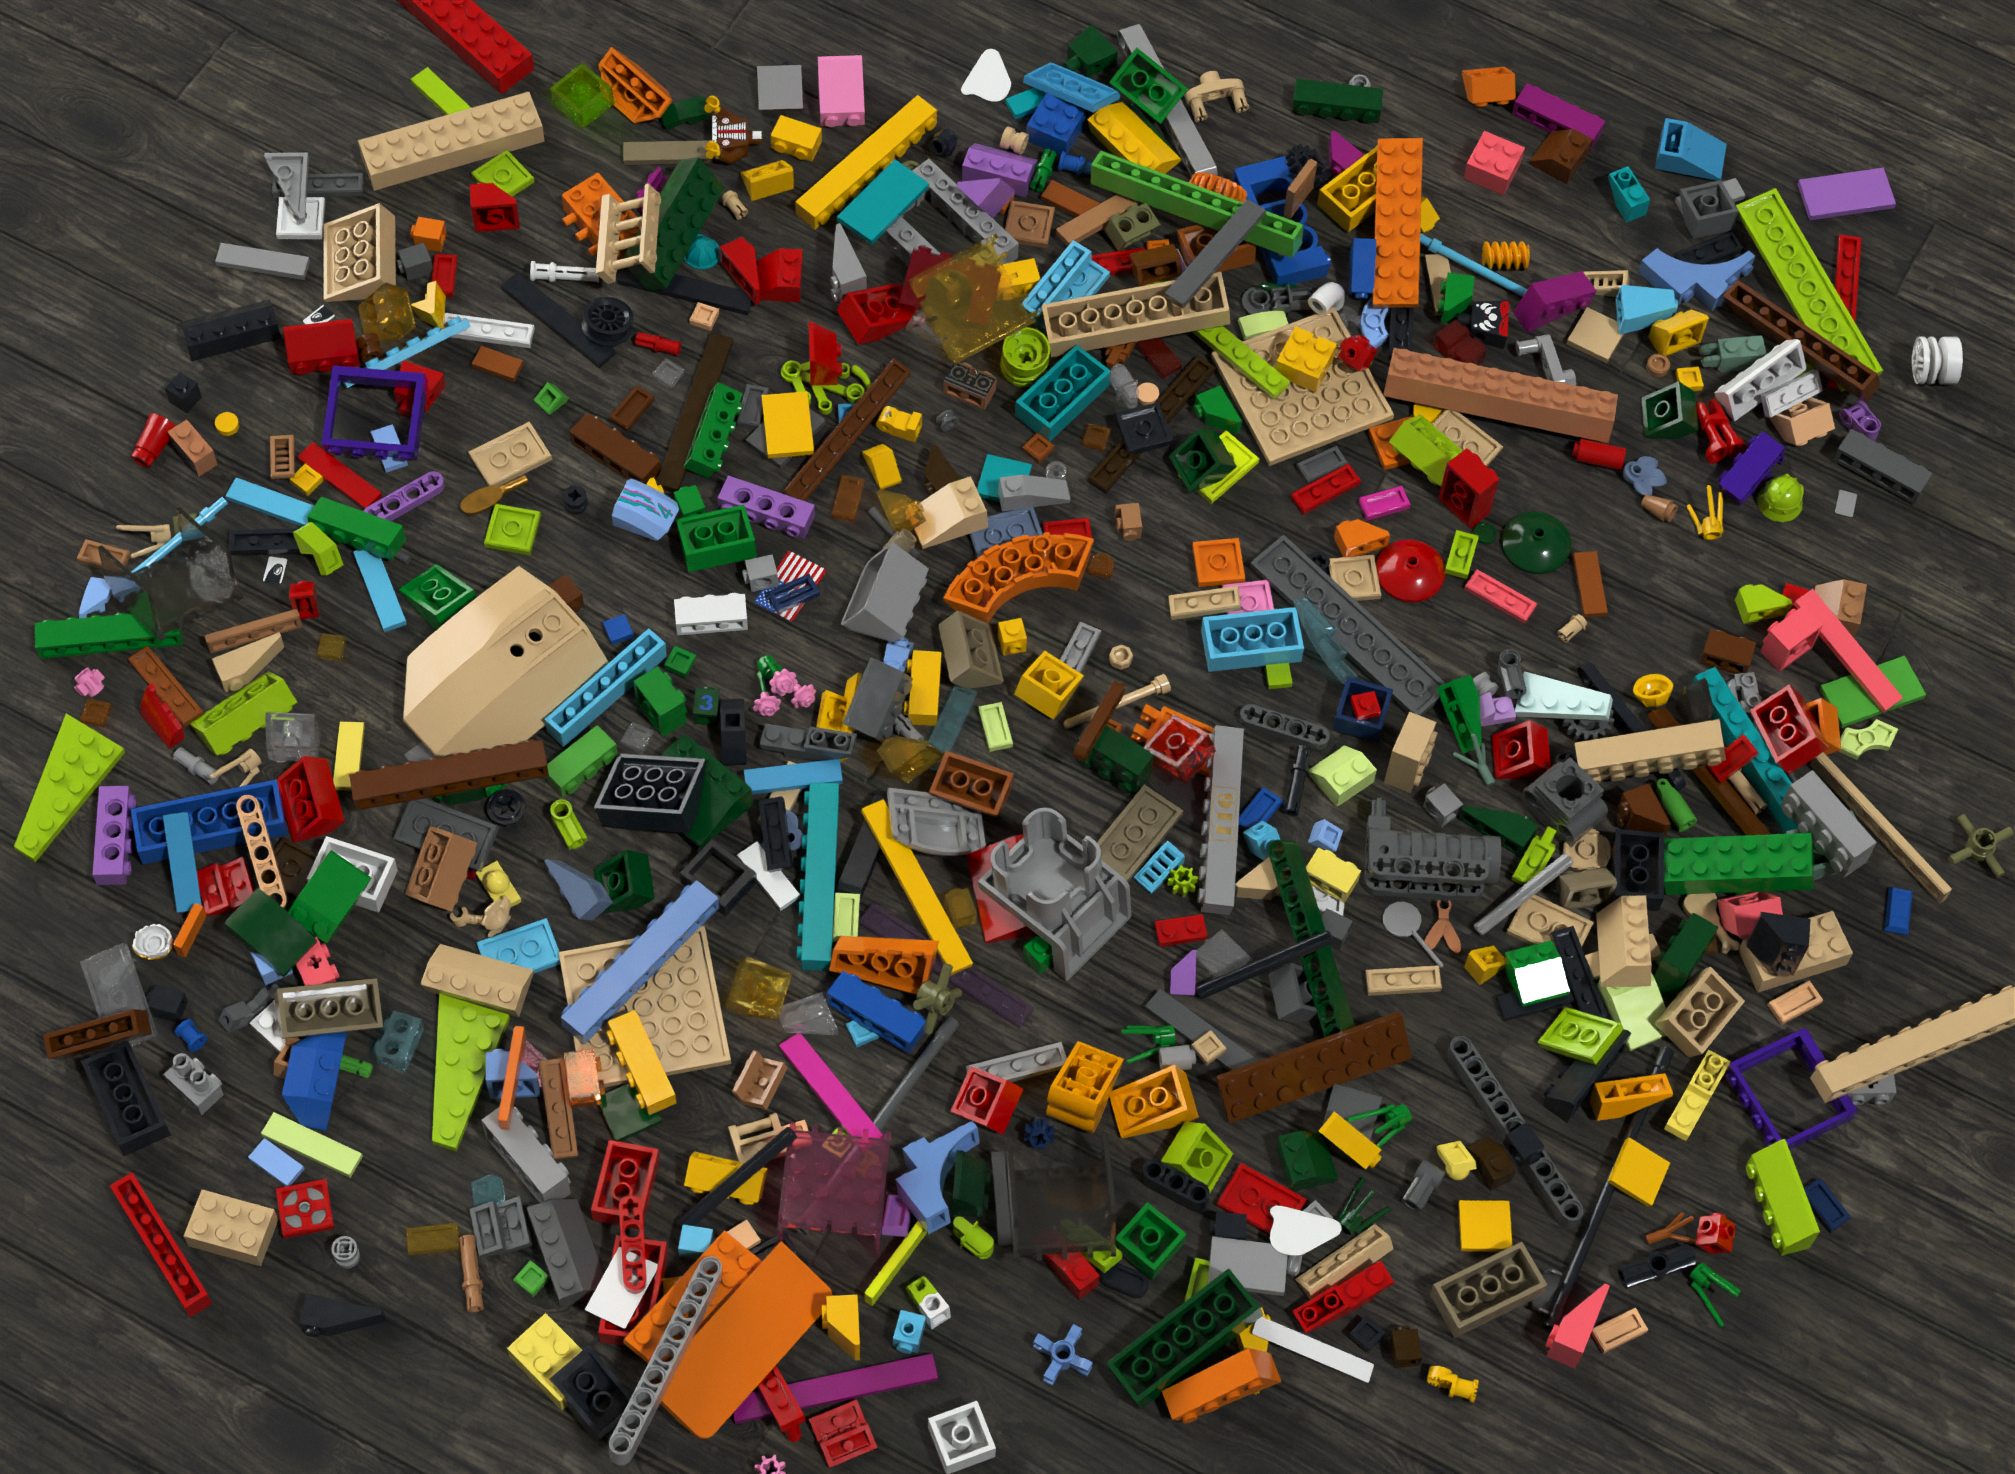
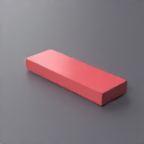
M1478 569L1464 588L1465 591L1523 624L1527 622L1537 607L1536 602Z

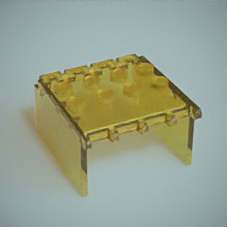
M997 233L908 280L917 298L923 295L927 297L919 303L927 319L936 315L937 319L931 321L930 325L938 339L947 336L948 339L940 344L949 361L953 364L963 361L1036 322L1034 317L1038 315L1037 312L1032 311L1027 314L1021 302L1029 297L1027 292L1018 296L1011 280L1018 277L1017 273L1015 272L1008 276L1001 262L1002 259L1008 256L1007 253L1004 252L998 255L993 247L996 244L995 240L999 238Z

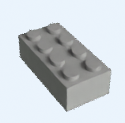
M1812 770L1790 785L1781 804L1784 814L1788 818H1792L1798 825L1801 833L1812 834L1815 849L1829 860L1833 870L1845 878L1865 864L1877 842Z
M515 1106L513 1108L510 1130H503L499 1127L498 1114L500 1107L481 1120L486 1139L539 1203L550 1199H564L571 1194L569 1187L571 1181L567 1176L569 1175L568 1170L561 1162L558 1164L552 1158L554 1154L547 1144H540L536 1139L538 1134L531 1125L526 1127L521 1121L523 1116Z

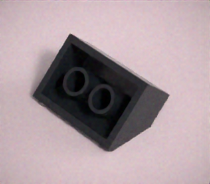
M1761 912L1749 935L1746 946L1769 972L1783 977L1794 976L1809 947L1811 919Z

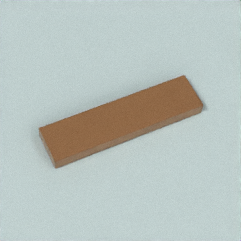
M1117 194L1058 227L1056 234L1067 246L1073 240L1079 243L1105 228L1109 223V218L1117 213L1122 215L1135 204L1140 206L1142 203Z
M298 609L207 634L205 639L210 653H215L257 641L279 632L281 634L302 628Z
M565 1059L539 1061L550 1147L554 1154L552 1158L554 1160L578 1157Z

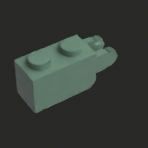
M1762 336L1718 339L1717 343L1703 344L1698 348L1700 355H1714L1706 356L1701 360L1703 367H1717L1720 372L1745 371L1756 360L1767 355Z

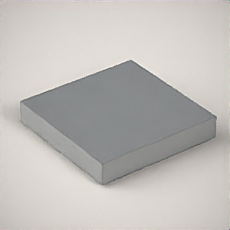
M801 65L757 66L759 112L803 110Z

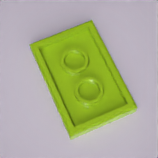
M1565 1007L1537 1043L1540 1048L1596 1065L1624 1028L1621 1023Z

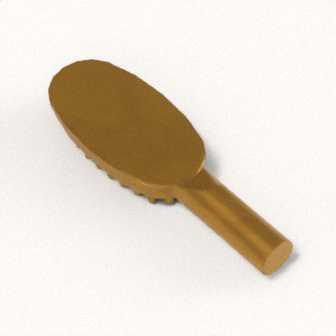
M523 475L500 487L491 485L476 490L462 500L461 509L467 516L483 513L499 503L503 495L528 484V480Z

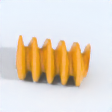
M1496 241L1492 243L1491 247L1489 242L1483 243L1482 266L1487 264L1488 268L1492 270L1493 264H1496L1498 270H1501L1502 264H1505L1506 269L1509 270L1511 264H1514L1515 269L1518 270L1520 264H1523L1524 269H1528L1530 259L1529 245L1527 244L1526 247L1523 241L1519 242L1518 247L1514 241L1510 242L1509 247L1507 242L1503 241L1500 248Z

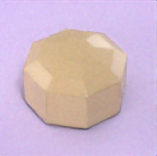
M1119 645L1112 648L1109 660L1112 667L1122 670L1130 666L1133 654L1129 647Z

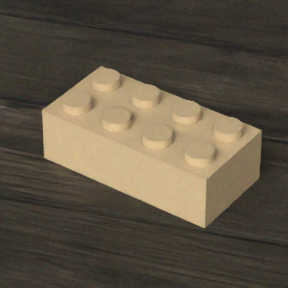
M1833 911L1808 918L1811 919L1809 947L1794 976L1783 977L1769 972L1747 948L1746 942L1748 938L1743 939L1738 951L1757 993L1847 965L1853 952Z

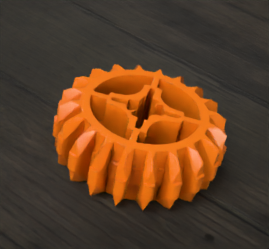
M1194 173L1189 181L1191 184L1243 203L1246 201L1247 193L1242 186L1215 174Z

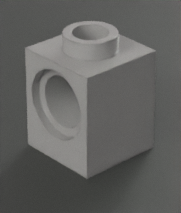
M773 554L745 560L746 570H742L745 584L750 583L752 592L779 586Z
M1445 783L1438 788L1436 786L1431 788L1425 794L1426 798L1423 807L1441 827L1460 815L1463 803Z

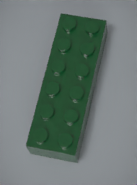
M699 157L680 160L660 193L661 204L659 208L655 272L650 273L641 264L627 267L648 291L667 289L725 188ZM642 226L640 227L636 236L641 235ZM640 245L628 248L622 259L640 255Z
M1228 1268L1106 1364L1142 1410L1163 1394V1390L1173 1386L1262 1317V1310Z

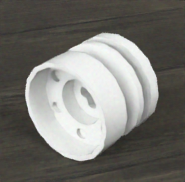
M1917 337L1912 353V372L1915 383L1924 384L1926 382L1927 384H1933L1937 378L1941 385H1956L1961 377L1963 363L1960 339L1958 337H1941L1937 344L1934 337H1929L1928 339L1926 337Z

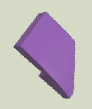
M1196 950L1190 951L1171 969L1170 994L1195 995Z

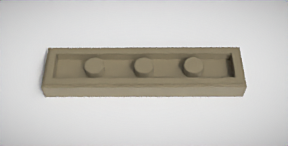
M712 140L623 142L624 165L678 164L682 159L699 157L703 163H713V158L709 159L706 157L708 150L704 148Z

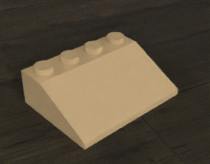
M379 203L324 224V301L377 299L396 292L395 216Z

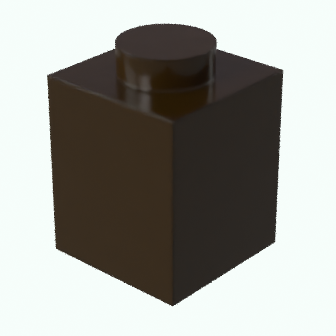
M1408 1326L1396 1328L1391 1332L1389 1338L1393 1368L1419 1366L1422 1355L1418 1329H1410Z

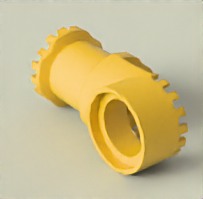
M1429 1367L1428 1384L1431 1382L1432 1386L1434 1383L1435 1387L1448 1388V1397L1458 1396L1469 1399L1470 1402L1474 1403L1475 1392H1477L1475 1389H1478L1479 1380L1469 1381L1458 1378L1456 1374H1452V1371L1445 1367Z

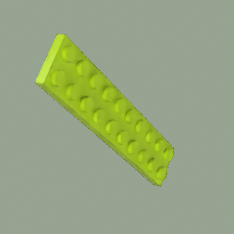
M1775 188L1736 205L1739 211V218L1799 321L1876 372L1878 376L1881 375L1883 369L1777 189ZM1837 384L1841 392L1846 390L1842 386Z

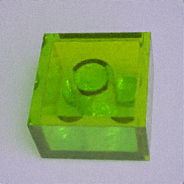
M583 63L550 88L552 104L581 129H584L615 104L612 87Z

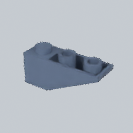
M545 860L549 868V874L558 883L561 894L568 900L572 907V913L578 919L593 921L613 903L600 882L563 861Z

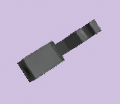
M273 984L269 991L266 988L261 989L248 1004L241 1001L224 1008L218 1021L228 1033L246 1027L258 1013L275 1000L274 994L280 987L277 984Z

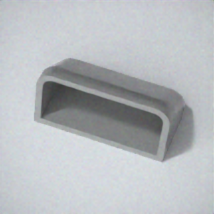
M892 542L873 556L865 565L841 625L850 631L890 642L900 641L907 632V629H905L907 623L913 617V607L920 599L919 592L927 582L925 577L929 568Z

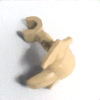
M504 895L503 901L502 899H497L485 909V916L469 914L465 907L461 908L463 911L461 917H455L453 913L450 914V918L455 926L462 927L467 923L484 925L487 930H491L488 937H493L496 933L499 934L510 920L509 911L511 904L508 897Z

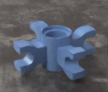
M1073 1324L1065 1340H1060L1056 1343L1038 1333L1033 1342V1348L1051 1356V1365L1044 1374V1383L1053 1386L1060 1371L1070 1367L1080 1374L1088 1376L1093 1362L1077 1356L1074 1349L1082 1335V1328ZM1065 1351L1069 1354V1357L1067 1359H1059L1056 1353Z

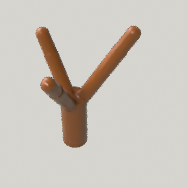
M1679 1213L1666 1228L1645 1235L1648 1245L1667 1238L1696 1245V1239L1672 1234L1675 1230L1693 1221L1694 1217L1689 1216L1680 1221L1684 1217V1213Z

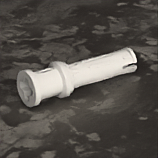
M531 261L530 281L542 279L554 282L556 279L599 282L596 268L557 266L554 262L550 264H537L535 261Z

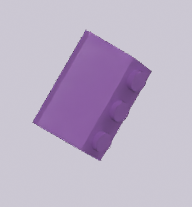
M974 143L969 147L962 165V181L1000 178L1015 190L1014 195L1026 197L1038 160Z

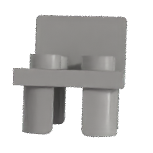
M1039 808L1032 811L1023 820L1024 837L1010 851L1008 844L1004 841H1001L991 853L992 868L978 881L981 891L1052 946L1054 972L1068 981L1131 918L1130 886L1123 876L1101 860V850L1095 840L1086 836L1082 840L1081 845L1067 834L1066 820L1060 813L1051 808Z

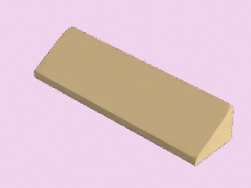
M1374 1224L1295 1280L1311 1300L1334 1285H1341L1392 1251L1393 1244L1391 1238Z

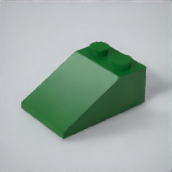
M1137 47L1109 82L1160 124L1188 90L1186 86Z
M437 564L399 589L404 598L435 630L439 629L466 605L477 598L474 589Z
M331 850L298 895L288 913L309 932L327 944L339 932L372 878Z

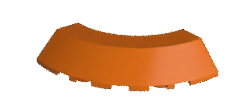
M1045 532L1043 535L1030 537L1028 535L1018 536L1000 546L997 544L984 551L983 555L975 561L967 564L964 571L957 575L949 586L943 601L955 611L959 610L989 624L995 612L1004 603L1025 591L1041 587H1062L1077 591L1087 567L1094 539L1076 534L1050 535V532Z

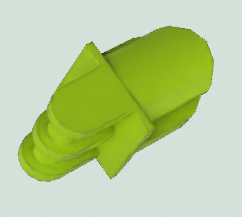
M956 1217L953 1220V1234L960 1239V1248L962 1249L964 1246L980 1259L991 1257L994 1239L978 1226V1221L972 1225L963 1217Z

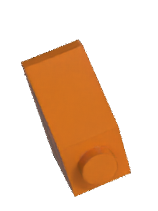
M1359 519L1340 523L1336 526L1334 539L1343 557L1360 556L1387 547L1390 537L1388 531Z

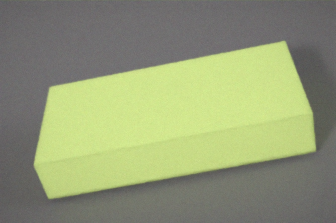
M1002 702L979 706L978 711L989 751L1013 747Z
M835 893L833 942H837L840 936L858 937L860 894Z

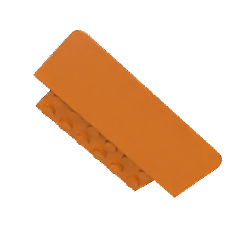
M724 1230L623 1341L625 1345L649 1363L700 1261L709 1256L720 1260L722 1264L721 1283L660 1402L679 1423L700 1439H708L720 1429L821 1316L822 1305H827L826 1296H833L831 1289L782 1241L761 1261ZM708 1270L705 1273L708 1275H713L716 1272L713 1270ZM696 1292L694 1295L700 1297L705 1295V1293ZM686 1313L683 1315V1317L692 1318L694 1317V1315L691 1313ZM674 1335L672 1337L674 1340L683 1338L681 1335ZM663 1357L660 1360L663 1362H669L672 1360V1358ZM655 1379L651 1384H659L661 1381Z

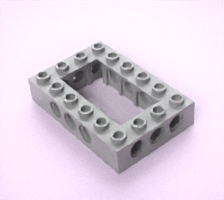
M927 159L912 170L929 183V188L903 214L914 206L918 207L922 200L931 195V204L935 208L938 207L948 217L950 222L953 221L962 230L964 236H969L977 244V249L966 256V258L976 260L975 264L984 266L985 263L992 265L1012 263L1018 258L1019 243L990 215L976 205L930 159ZM903 214L879 237L907 266L909 265L913 248L918 249L919 245L932 249L931 253L940 255L928 241L903 219ZM956 270L940 271L928 283V286L951 308L971 293L969 280Z

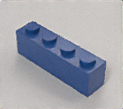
M843 971L827 992V1005L908 1054L925 1033L926 1020L919 1013L907 1010L898 1000L889 999L878 988L874 986L869 987L854 974H848Z

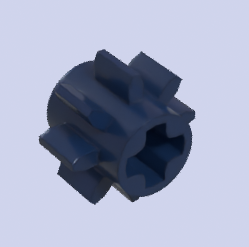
M1035 1117L1031 1124L1026 1123L1024 1141H1030L1032 1149L1036 1147L1044 1150L1047 1143L1053 1144L1055 1127L1049 1126L1047 1118L1043 1120Z

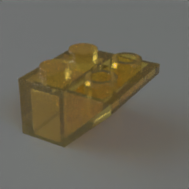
M385 283L358 306L364 334L376 333L379 336L380 343L401 339L416 327L408 291L405 288Z

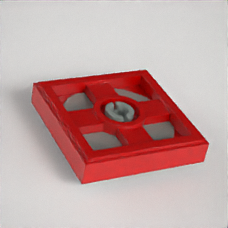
M327 1179L276 1188L284 1239L335 1229Z

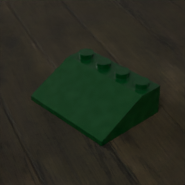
M686 734L663 753L662 756L699 758L706 759L707 761L698 816L691 832L683 833L700 848L754 805L752 788Z

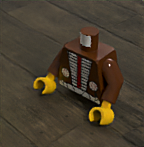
M709 96L706 99L705 111L707 113L714 111V114H712V141H709L704 147L708 150L706 153L707 158H713V162L723 161L727 164H733L749 156V144H762V131H748V120L746 118H742L719 105V100L715 96Z

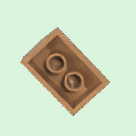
M430 826L405 895L452 912L458 902L459 891L462 883L466 880L467 870L475 856L478 842Z

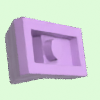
M1490 692L1480 696L1481 727L1515 721L1516 714L1510 697L1492 699Z

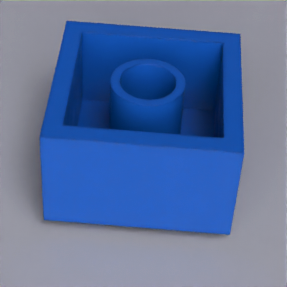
M1046 93L1027 124L1028 142L1044 149H1051V152L1055 151L1060 156L1062 151L1068 154L1085 126L1086 110Z

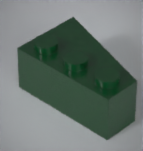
M1692 913L1688 921L1686 919L1682 920L1677 929V932H1679L1678 936L1672 935L1666 946L1669 950L1667 952L1662 951L1656 961L1659 967L1654 978L1663 997L1673 1001L1680 993L1683 985L1688 982L1690 974L1696 965L1699 964L1719 928L1717 925L1695 913Z

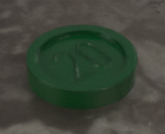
M1488 522L1479 523L1474 529V535L1479 536L1477 542L1485 545L1493 543L1497 537L1495 526Z

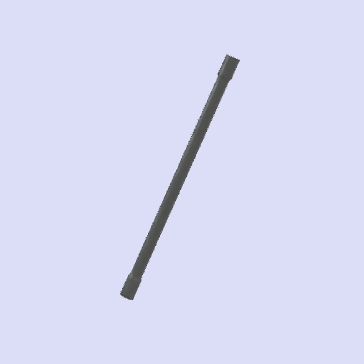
M947 1016L936 1031L934 1038L872 1121L880 1132L939 1050L958 1028L959 1023L953 1017ZM856 1144L812 1205L806 1209L795 1224L794 1228L800 1234L807 1235L822 1211L865 1154Z

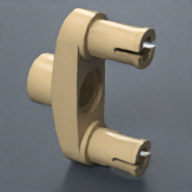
M1209 71L1201 75V85L1190 89L1184 95L1187 105L1192 110L1195 122H1199L1200 119L1204 121L1208 118L1203 102L1230 96L1237 113H1241L1240 108H1242L1243 112L1249 109V104L1244 94L1243 82L1240 79H1220L1217 71Z

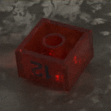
M1175 714L1143 747L1154 754V767L1184 784L1195 775L1216 751L1207 732Z

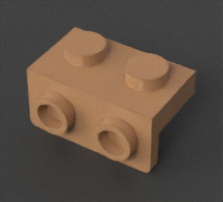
M753 1050L745 1063L739 1079L735 1082L732 1093L743 1105L767 1110L788 1067L783 1062L763 1058L758 1051Z

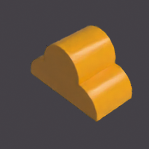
M1077 1041L1050 1087L1047 1097L1048 1107L1046 1116L1093 1134L1103 1115L1124 1059Z

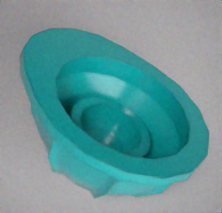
M698 234L684 260L691 268L698 270L709 269L718 263L720 247L715 240Z

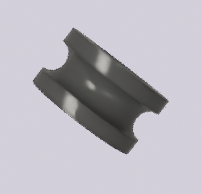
M951 409L942 412L936 418V423L941 425L940 429L943 432L953 429L959 422V418L954 416L955 413Z

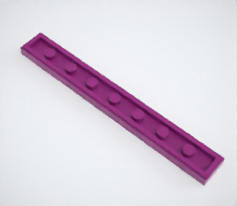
M927 1354L788 1384V1387L799 1407L803 1410L937 1381L938 1375L933 1354ZM760 1391L752 1392L733 1413L735 1424L773 1416Z

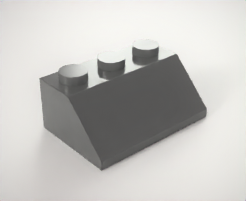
M871 657L843 720V724L862 736L885 744L892 735L896 718L901 714L902 704L912 688L913 678Z

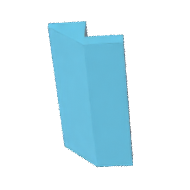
M1073 240L1020 304V308L1035 326L1047 335L1042 305L1095 295L1110 277V271L1092 261V251Z

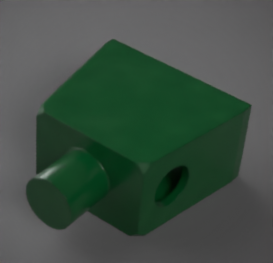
M1090 25L1069 44L1068 60L1063 63V67L1073 72L1079 70L1085 77H1091L1117 65L1118 51L1093 25Z

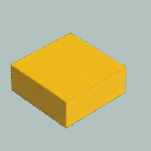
M1699 366L1676 369L1677 382L1680 381L1693 391H1702L1704 385Z
M304 464L295 473V478H290L289 480L294 487L306 496H309L323 482V477L307 464Z

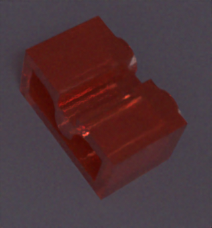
M1454 320L1438 332L1434 341V347L1445 358L1464 363H1474L1476 365L1484 362L1487 351L1484 343L1475 337L1472 339L1469 329L1465 325H1461L1457 320Z

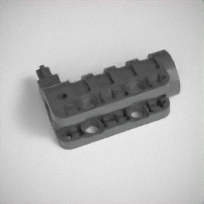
M1377 798V800L1371 801V815L1368 816L1366 824L1364 886L1368 893L1378 896L1476 901L1482 896L1484 884H1498L1501 867L1500 836L1483 835L1482 837L1470 836L1469 834L1449 835L1437 832L1433 834L1421 833L1420 831L1400 832L1390 830V817L1386 816V800ZM1373 879L1378 880V887H1375L1374 883H1372ZM1386 880H1390L1389 888H1386ZM1395 880H1403L1407 886L1404 889H1397L1393 882ZM1414 882V888L1410 889L1411 883ZM1421 882L1426 883V886H1428L1427 890L1422 889ZM1435 883H1438L1437 891H1434ZM1451 883L1454 885L1455 890L1453 892H1446L1442 889V884ZM1460 884L1462 885V892H1458ZM1470 885L1476 889L1475 893H1472L1471 889H1469Z

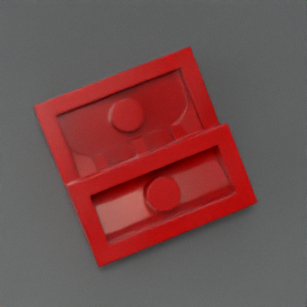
M240 857L222 866L215 863L197 871L200 893L207 916L237 910L255 891L249 865L244 857Z
M857 1399L808 1419L829 1468L877 1448Z

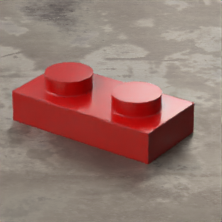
M1203 914L1155 921L1154 926L1159 947L1207 940Z

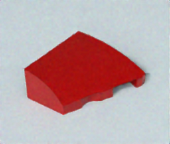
M152 683L147 686L142 698L141 717L170 749L185 739L183 726L174 716L167 703H163L157 697V688Z

